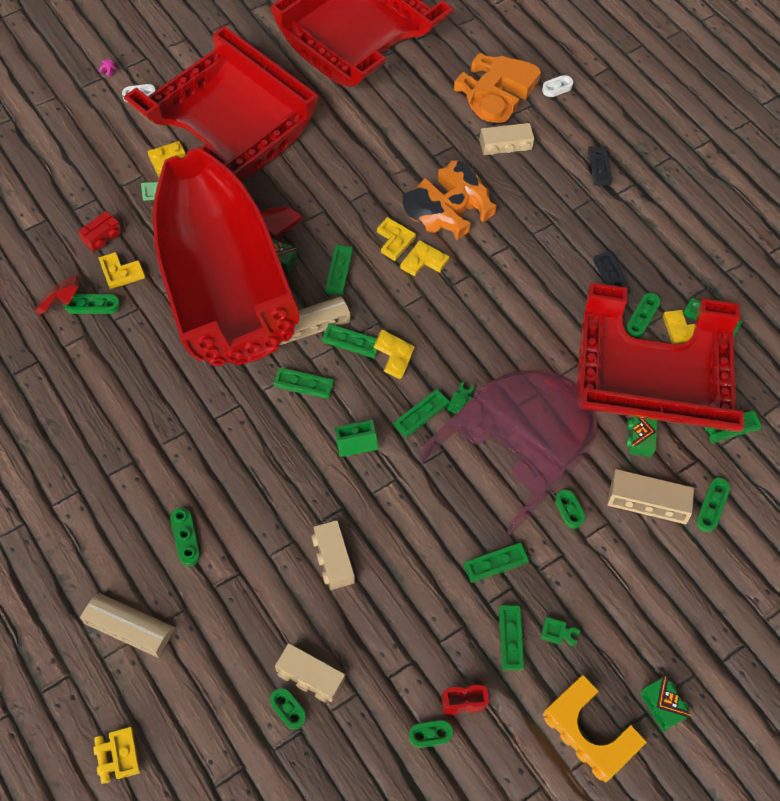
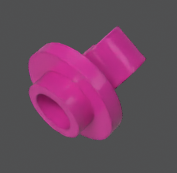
M109 59L101 61L104 65L99 68V72L104 74L107 70L106 75L111 77L113 70H117L115 63Z

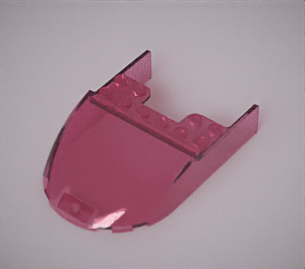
M524 370L508 373L492 380L474 394V397L422 447L420 461L424 463L456 430L475 444L484 442L492 435L519 457L520 460L513 467V476L534 494V498L510 522L507 534L511 536L587 455L596 437L595 411L578 408L577 385L559 374L542 370Z

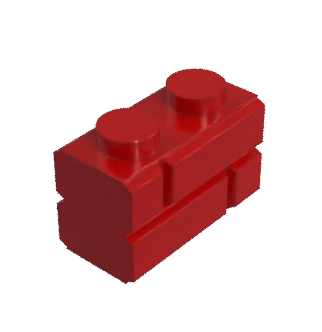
M107 211L78 230L80 240L93 252L104 248L107 242L111 239H116L122 232L119 222Z

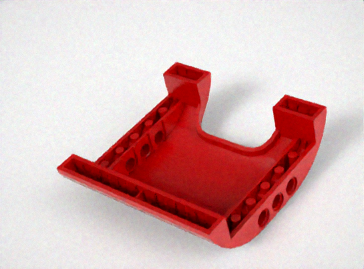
M278 0L270 6L280 31L292 48L329 79L343 86H355L384 65L386 57L381 55V53L400 40L425 35L447 19L454 11V8L443 0L432 8L421 0Z
M223 26L212 34L215 49L149 96L136 87L123 97L127 103L151 122L158 125L177 126L189 131L204 143L200 147L201 149L215 157L239 180H242L267 165L299 137L314 113L318 102V95L229 28Z
M590 283L579 348L577 405L579 409L733 432H741L744 429L743 411L736 410L733 331L740 319L738 303L702 298L692 337L683 344H669L636 339L625 332L622 324V314L627 303V288Z

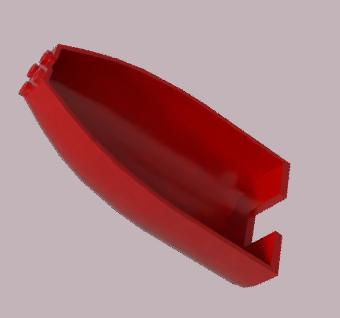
M200 147L187 151V155L184 157L176 155L166 159L159 176L154 198L153 231L159 269L181 342L193 358L200 362L202 360L208 361L210 365L223 366L225 363H233L236 366L268 356L279 349V344L283 341H288L292 337L294 328L299 323V311L271 235L258 207L240 180L220 161Z

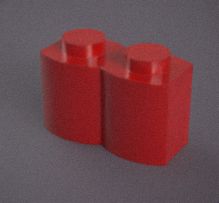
M472 685L466 689L451 687L444 690L441 697L443 713L447 715H458L464 711L470 713L482 712L489 704L488 690L484 685Z

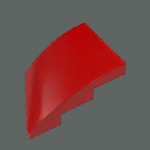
M286 206L260 210L268 231L275 240L302 221V216Z
M74 275L57 284L42 298L33 312L39 315L45 313L51 302H61L64 305L69 304L78 289V279L80 277Z

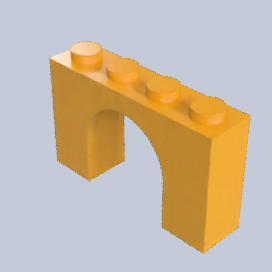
M582 675L543 713L545 716L544 720L551 728H556L559 731L563 742L568 746L571 745L577 751L576 755L582 762H587L592 767V773L595 777L606 783L647 742L631 725L614 742L604 746L594 745L581 735L577 725L579 711L599 692Z

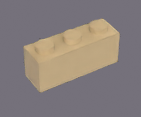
M530 123L482 128L479 141L483 155L532 150L534 135Z
M338 521L315 526L314 534L311 535L314 547L318 546L319 553H316L319 566H324L325 572H322L324 583L329 584L330 590L354 584L353 570Z
M289 643L275 665L278 672L277 675L286 681L291 679L297 683L296 686L305 692L310 690L316 693L315 697L323 702L328 700L333 703L345 681V674Z

